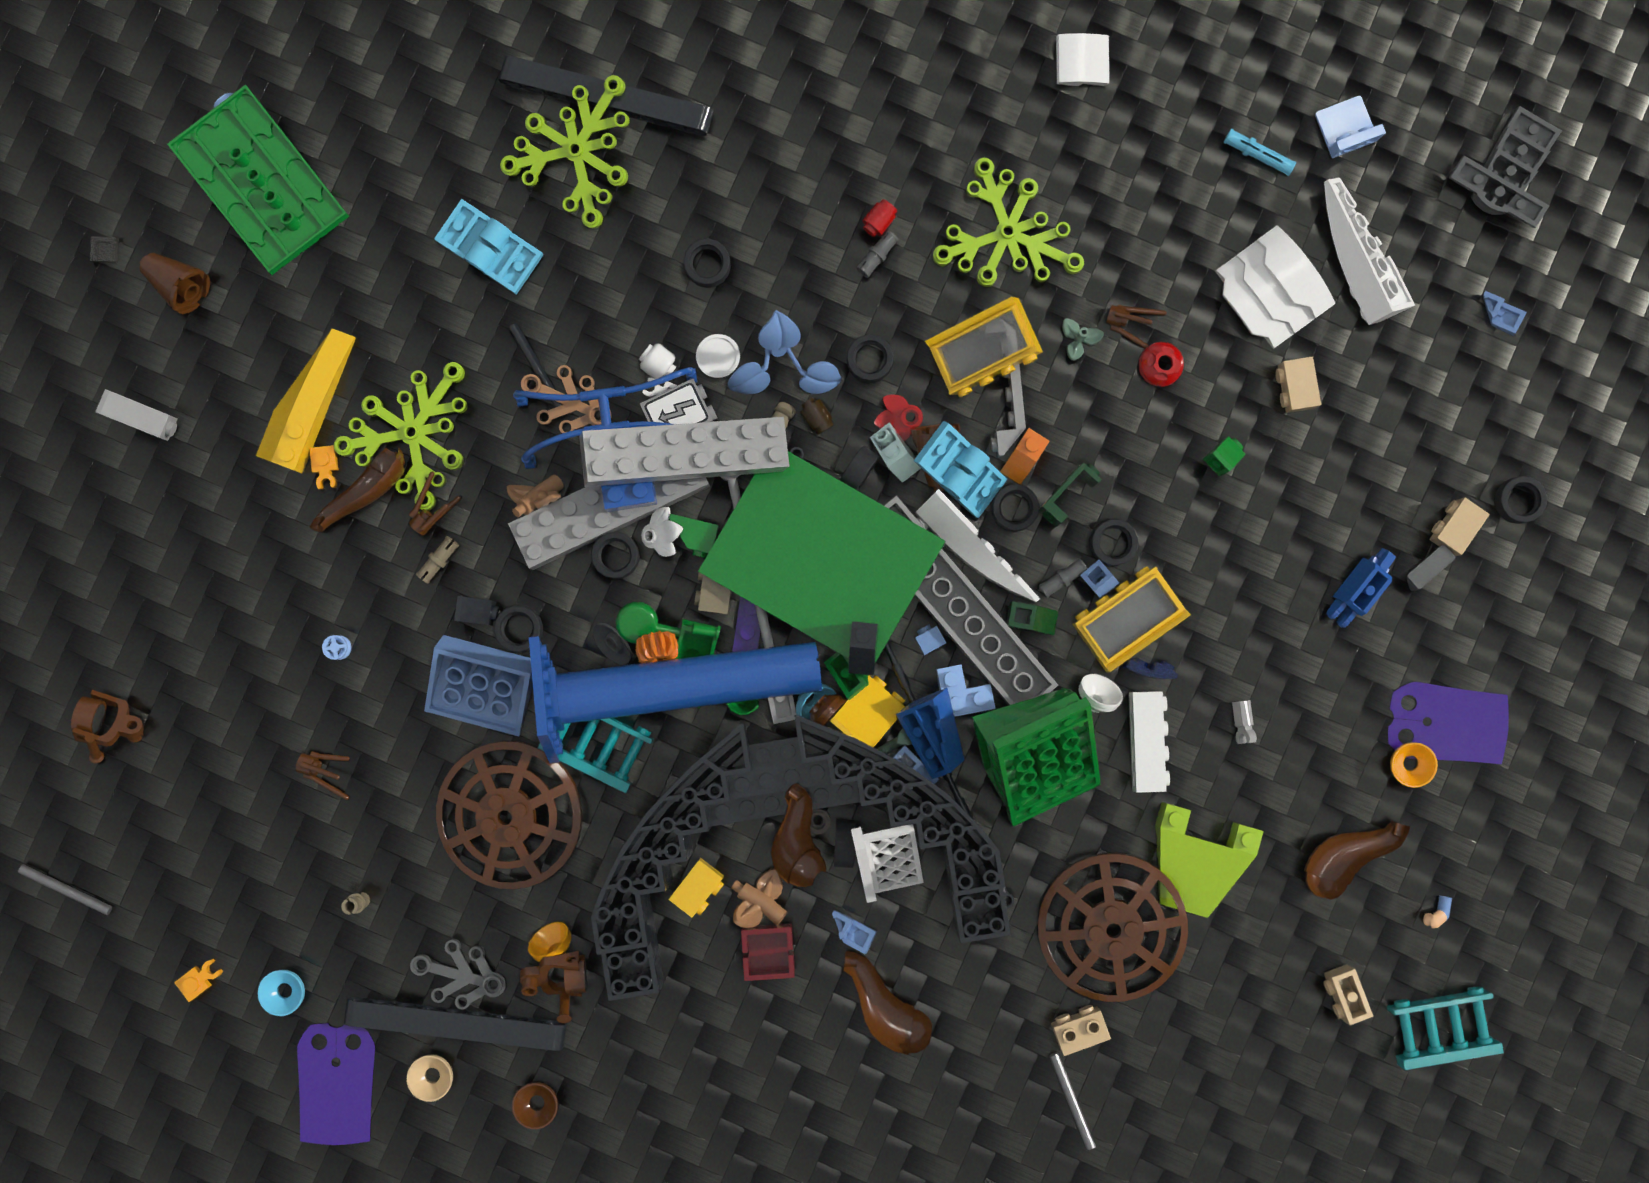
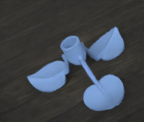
M775 310L770 320L762 327L758 336L760 345L765 348L764 365L761 367L756 362L742 365L730 377L728 388L743 394H756L763 391L770 383V375L765 372L768 369L770 354L780 357L786 352L799 373L803 376L799 381V385L805 392L811 394L828 392L841 382L842 377L833 364L824 361L816 362L808 367L807 372L804 371L791 351V347L796 346L800 341V330L789 317Z

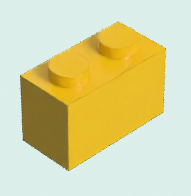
M700 858L671 895L669 901L691 918L696 913L701 915L709 905L706 899L711 893L716 896L723 887L724 883L721 880L724 875Z

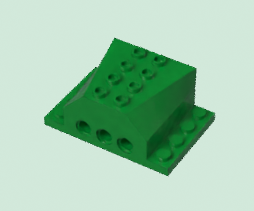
M1063 688L972 717L984 771L1006 806L1008 819L1013 827L1101 785L1091 704L1086 697L1080 700L1076 692Z

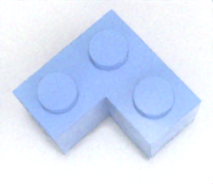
M962 665L935 669L939 690L948 688L954 717L996 709L991 684L966 688Z

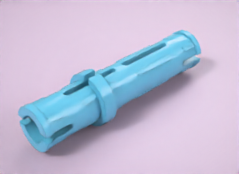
M1232 128L1223 142L1242 151V155L1246 157L1250 155L1285 173L1287 176L1291 174L1296 165V161L1284 157L1257 143L1255 138H1248Z

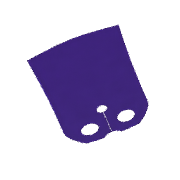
M1421 682L1408 683L1393 692L1390 710L1394 718L1398 719H1393L1392 724L1388 726V744L1394 750L1403 745L1398 739L1399 732L1402 729H1410L1414 734L1412 742L1428 746L1434 752L1437 760L1502 764L1509 725L1508 695L1457 689ZM1406 695L1413 696L1417 701L1416 707L1411 711H1407L1401 706V700ZM1425 717H1429L1432 720L1430 726L1423 724ZM1414 756L1406 757L1409 759H1416Z
M328 1023L310 1025L303 1033L297 1045L300 1141L324 1145L370 1142L375 1045L369 1032L365 1028L347 1025L339 1028L331 1027ZM316 1034H322L327 1039V1045L322 1050H317L312 1046L311 1041ZM350 1034H356L361 1039V1045L355 1050L347 1048L345 1040ZM333 1058L340 1059L341 1063L338 1067L332 1065L331 1061Z

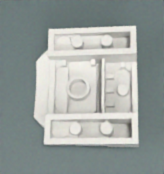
M1279 226L1272 228L1215 271L1224 283L1222 296L1238 314L1251 335L1264 337L1273 349L1335 304L1329 289L1313 264Z

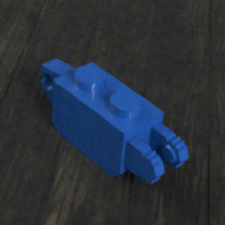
M1382 548L1369 560L1362 558L1333 595L1336 600L1327 610L1328 617L1334 619L1342 612L1339 619H1337L1338 625L1342 628L1348 626L1356 615L1363 616L1367 614L1392 582V577L1388 572L1396 556Z

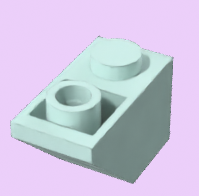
M890 423L870 437L887 467L902 483L921 469L914 462L916 457Z

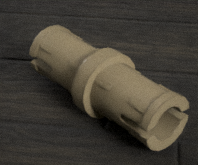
M446 536L435 552H431L428 555L429 559L416 575L421 579L426 571H428V574L422 581L429 584L438 570L446 566L447 559L459 547L456 541L447 548L452 538Z
M361 892V894L354 893L342 902V911L348 915L360 913L369 905L370 897L364 892Z

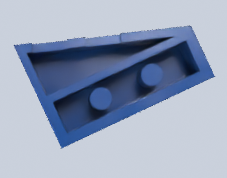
M948 688L913 701L896 714L931 779L951 773L965 760Z

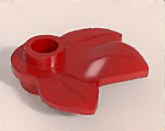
M886 395L883 397V401L887 409L877 416L874 424L881 429L890 423L903 441H906L911 435V428L915 429V427L920 426L922 423V411L915 405H909L903 396ZM913 412L915 419L908 421L906 419L907 413Z

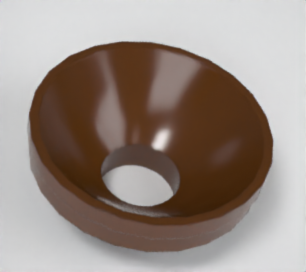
M825 694L809 711L810 720L825 726L847 699L840 694Z
M540 1082L528 1083L521 1087L515 1094L512 1102V1111L515 1119L519 1124L529 1129H541L549 1125L558 1110V1100L555 1092L551 1087ZM538 1095L544 1099L545 1104L543 1108L534 1109L531 1106L530 1100L533 1096Z

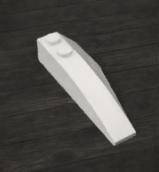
M1340 178L1326 180L1324 186L1331 234L1338 259L1350 286V293L1360 307L1362 318L1367 321L1368 325H1371L1415 306L1390 255L1385 258L1379 248L1382 245L1381 241L1377 236H1371L1367 230V225L1369 224L1367 219L1355 211L1354 208L1357 204Z
M939 489L915 512V515L918 517L917 520L925 529L928 528L934 535L945 540L944 546L987 580L1032 603H1036L1040 599L1018 574L1014 575L1011 572L1013 569L1005 559L994 554V547L988 541L977 537L978 530Z

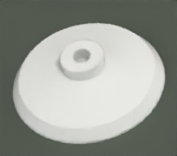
M710 335L702 340L697 348V364L702 372L714 378L728 376L739 364V348L735 341L726 335Z

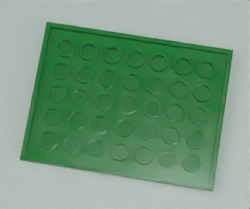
M788 451L789 467L783 472L754 474L698 572L848 659L852 621L878 624L876 663L946 541Z

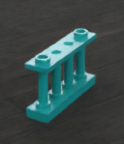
M614 718L588 721L575 749H571L570 752L563 749V754H559V760L627 793L633 784L628 781V773L644 741L652 744L654 738L650 737L651 732L640 726L634 729ZM602 720L612 725L613 728L597 760H594L592 763L584 759L585 754L583 753L599 721ZM571 723L564 724L565 730L557 731L559 732L560 739L563 740ZM623 730L635 736V739L619 771L616 770L614 774L606 770L607 765L605 764ZM540 743L539 746H538V749L543 750V748H542V746H541V743Z
M1470 987L1467 989L1468 992L1412 1002L1408 999L1394 1001V1005L1387 1006V1011L1394 1015H1399L1405 1050L1403 1054L1396 1055L1397 1065L1404 1070L1504 1053L1502 1043L1489 1036L1483 1000L1492 999L1493 993L1483 989V987ZM1473 1003L1479 1035L1476 1038L1477 1041L1468 1042L1464 1039L1458 1004ZM1448 1006L1454 1042H1452L1451 1046L1443 1047L1439 1041L1434 1009ZM1424 1011L1430 1044L1428 1050L1419 1051L1415 1048L1409 1013Z

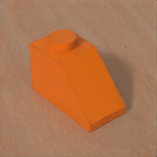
M1028 428L1000 473L1021 485L1050 441Z

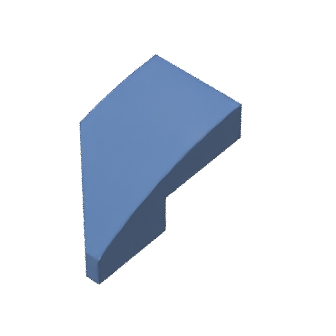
M1485 291L1483 299L1491 325L1515 336L1527 312L1504 303L1505 299Z
M834 910L832 915L837 924L839 938L843 940V943L863 954H867L878 931Z

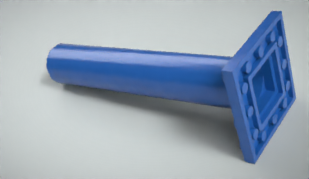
M539 636L529 637L537 737L549 763L560 762L559 754H563V744L557 731L565 730L564 724L822 691L820 664L816 660L818 658L816 642L557 674L555 667H553V662L550 660V654L547 652L546 644L542 645Z

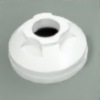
M1088 674L1080 682L1078 689L1080 697L1082 699L1087 698L1093 712L1114 711L1123 700L1120 688L1104 676Z

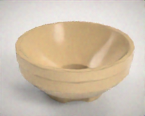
M425 1055L418 1058L412 1063L407 1073V1085L410 1092L416 1098L426 1102L436 1101L444 1097L453 1082L451 1066L444 1058L437 1055ZM429 1068H435L439 1071L440 1078L437 1082H431L427 1079L426 1072Z

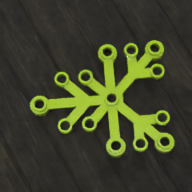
M611 75L605 80V91L592 113H590L587 100L588 90L581 85L573 88L572 95L578 102L583 124L579 135L575 124L576 113L570 107H563L559 113L560 118L565 122L568 138L549 127L542 115L532 113L527 116L525 126L528 131L534 134L542 133L561 145L562 148L543 152L530 144L527 138L519 136L514 140V147L520 152L528 153L529 156L516 158L508 155L500 163L502 172L509 176H516L521 172L522 168L532 166L530 170L522 174V181L528 186H534L537 184L538 176L546 162L566 157L573 161L578 184L571 196L563 200V208L568 212L577 211L579 201L582 198L585 210L582 214V222L585 226L592 229L598 228L603 222L601 212L594 208L592 195L603 205L611 202L612 195L608 190L600 189L588 181L584 161L606 174L608 181L614 186H623L628 180V173L624 168L620 166L612 167L590 153V151L603 148L613 149L617 144L614 135L605 133L599 139L588 141L594 132L614 127L625 128L629 124V117L624 112H617L614 117L600 120L613 97L621 96L625 91L624 81L616 75ZM617 81V88L610 89V83ZM579 89L584 90V95L581 98H578L576 95ZM570 110L571 117L569 119H565L564 113ZM625 116V122L618 124V117ZM533 119L538 120V125L536 127L531 126V121ZM612 137V144L607 146L605 139ZM525 140V147L520 149L518 146L519 141ZM574 145L579 146V151L576 154L572 153ZM508 161L513 162V167L510 170L506 168ZM615 171L620 172V178L618 180L613 179V173ZM529 174H532L534 177L531 183H528L526 180ZM603 192H606L608 195L605 201L600 200V195ZM570 200L574 201V207L572 209H568L567 203ZM591 213L595 215L593 222L587 220L588 215Z
M988 158L979 159L975 163L974 174L977 178L984 181L986 189L982 188L978 181H971L966 191L970 197H978L991 203L999 224L996 231L977 238L962 232L958 225H950L946 230V237L951 241L961 243L952 247L946 245L938 246L933 253L935 264L942 267L950 264L952 257L965 253L964 257L958 262V269L962 273H968L972 269V261L978 248L998 241L987 266L980 268L977 274L978 283L983 287H990L997 279L996 267L1006 246H1008L1013 260V269L1017 272L1026 269L1028 261L1022 256L1017 244L1018 242L1027 248L1035 270L1034 277L1037 281L1044 282L1050 275V271L1044 266L1039 253L1063 263L1065 271L1069 274L1079 273L1084 266V259L1080 254H1067L1044 243L1058 237L1066 238L1070 233L1068 223L1060 222L1056 228L1031 237L1022 233L1036 227L1043 228L1048 222L1046 213L1037 212L1033 218L1018 223L1028 200L1033 199L1038 192L1037 182L1031 178H1026L1020 182L1018 187L1019 198L1008 219L1002 198L1008 185L1014 180V173L1009 169L1001 171L999 183L996 187L992 176L994 171L993 162ZM987 164L989 169L987 171L981 170L980 165ZM1009 174L1011 180L1004 181L1002 175ZM1030 184L1033 190L1026 191L1024 186ZM975 185L979 191L973 193L970 191V187ZM1042 216L1045 222L1042 224L1038 223L1036 217ZM1061 226L1065 227L1067 233L1061 234L1058 228ZM1010 228L1012 230V234L1006 235L1004 233V229ZM955 229L958 235L953 237L949 234V231ZM945 251L947 252L948 256L946 258H940L939 252ZM1073 258L1077 259L1079 265L1072 266L1070 260ZM1022 260L1024 266L1021 268L1017 267L1015 262ZM967 261L970 267L967 269L962 268L961 262ZM1044 270L1046 272V277H1039L1038 271ZM988 271L992 274V277L985 279L983 273Z
M456 362L448 363L443 370V379L429 399L426 388V374L420 370H416L411 374V381L416 386L420 412L416 418H414L412 407L413 396L408 391H401L397 395V401L402 405L404 421L383 408L382 401L376 396L365 397L361 406L366 414L370 416L378 415L399 430L378 434L366 426L362 419L352 418L349 422L350 430L360 433L365 437L351 439L347 436H340L334 442V450L337 454L347 457L352 455L355 449L366 447L364 451L356 454L355 461L359 466L367 467L371 464L372 457L381 444L403 440L409 444L413 466L404 479L397 481L396 490L399 493L408 494L411 492L412 484L416 480L418 490L415 496L416 504L430 472L435 473L431 484L438 488L443 487L446 484L445 475L435 472L423 464L420 444L442 458L446 468L458 470L462 467L464 459L461 453L456 450L447 451L425 436L439 432L450 433L454 428L453 422L448 418H441L437 423L424 424L432 416L452 412L463 413L467 410V402L459 397L453 399L450 403L438 405L451 384L458 383L464 378L465 371L463 367ZM453 367L456 368L457 373L454 376H450L449 370ZM422 374L423 379L421 382L415 381L416 375ZM408 394L409 400L403 403L401 397ZM370 401L375 403L373 409H368L367 407ZM458 401L463 402V408L457 410L455 407ZM360 421L361 427L355 430L353 427L354 423ZM448 421L450 424L447 430L442 429V423ZM410 428L415 429V435L412 437L408 436ZM346 441V449L341 450L340 443ZM362 455L367 456V461L364 464L360 462ZM451 455L456 457V461L453 464L448 462V458ZM440 475L442 482L435 484L434 478ZM403 482L408 484V488L405 491L400 489V485ZM427 491L428 502L424 505L421 504L420 509L429 511L436 505V497L433 493Z

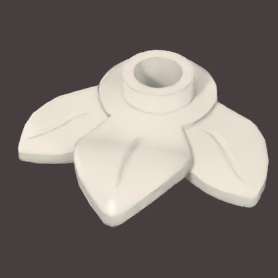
M669 507L657 509L651 516L650 524L646 525L641 533L643 544L648 548H654L659 555L665 557L676 553L672 542L678 538L683 530L682 526L669 520Z

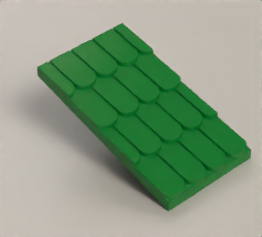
M246 85L167 144L271 275L275 274L300 255L301 252H304L349 217Z

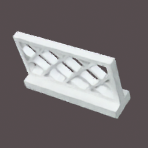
M913 824L862 834L861 827L851 829L867 903L877 901L875 893L924 883ZM907 835L903 839L898 838L899 836ZM881 840L879 844L871 843ZM889 844H895L893 848L887 847ZM904 847L908 848L906 852H902L901 850ZM879 853L884 854L881 858L876 857ZM892 857L898 858L895 861H890ZM906 861L911 862L909 865H904ZM882 866L887 867L883 871L879 870V868ZM895 870L900 871L897 875L893 874Z

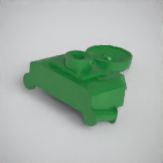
M643 602L626 604L619 610L616 617V628L619 635L625 641L636 644L638 638L651 632L668 631L675 634V638H678V656L675 659L713 655L721 627L719 625L715 627L685 619L682 620L681 628L659 624L656 612L650 605Z

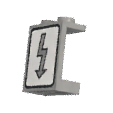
M690 379L640 403L649 422L688 424L714 422L713 420L717 419L712 405L707 407L703 400L707 398L702 384L697 386L694 379Z

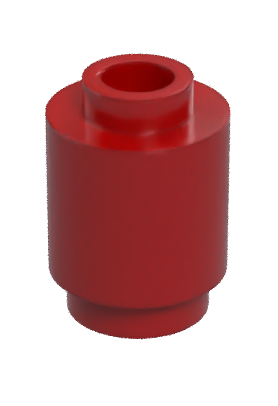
M882 199L880 203L876 202L862 220L865 225L863 229L873 237L876 234L882 236L896 218L897 209L885 199Z

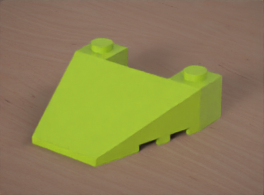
M1162 802L1155 824L1158 869L1170 879L1178 890L1186 912L1208 918L1257 856L1264 831L1233 822L1227 845L1224 846L1186 835L1185 832L1191 810ZM1158 880L1159 904L1178 909L1170 892Z

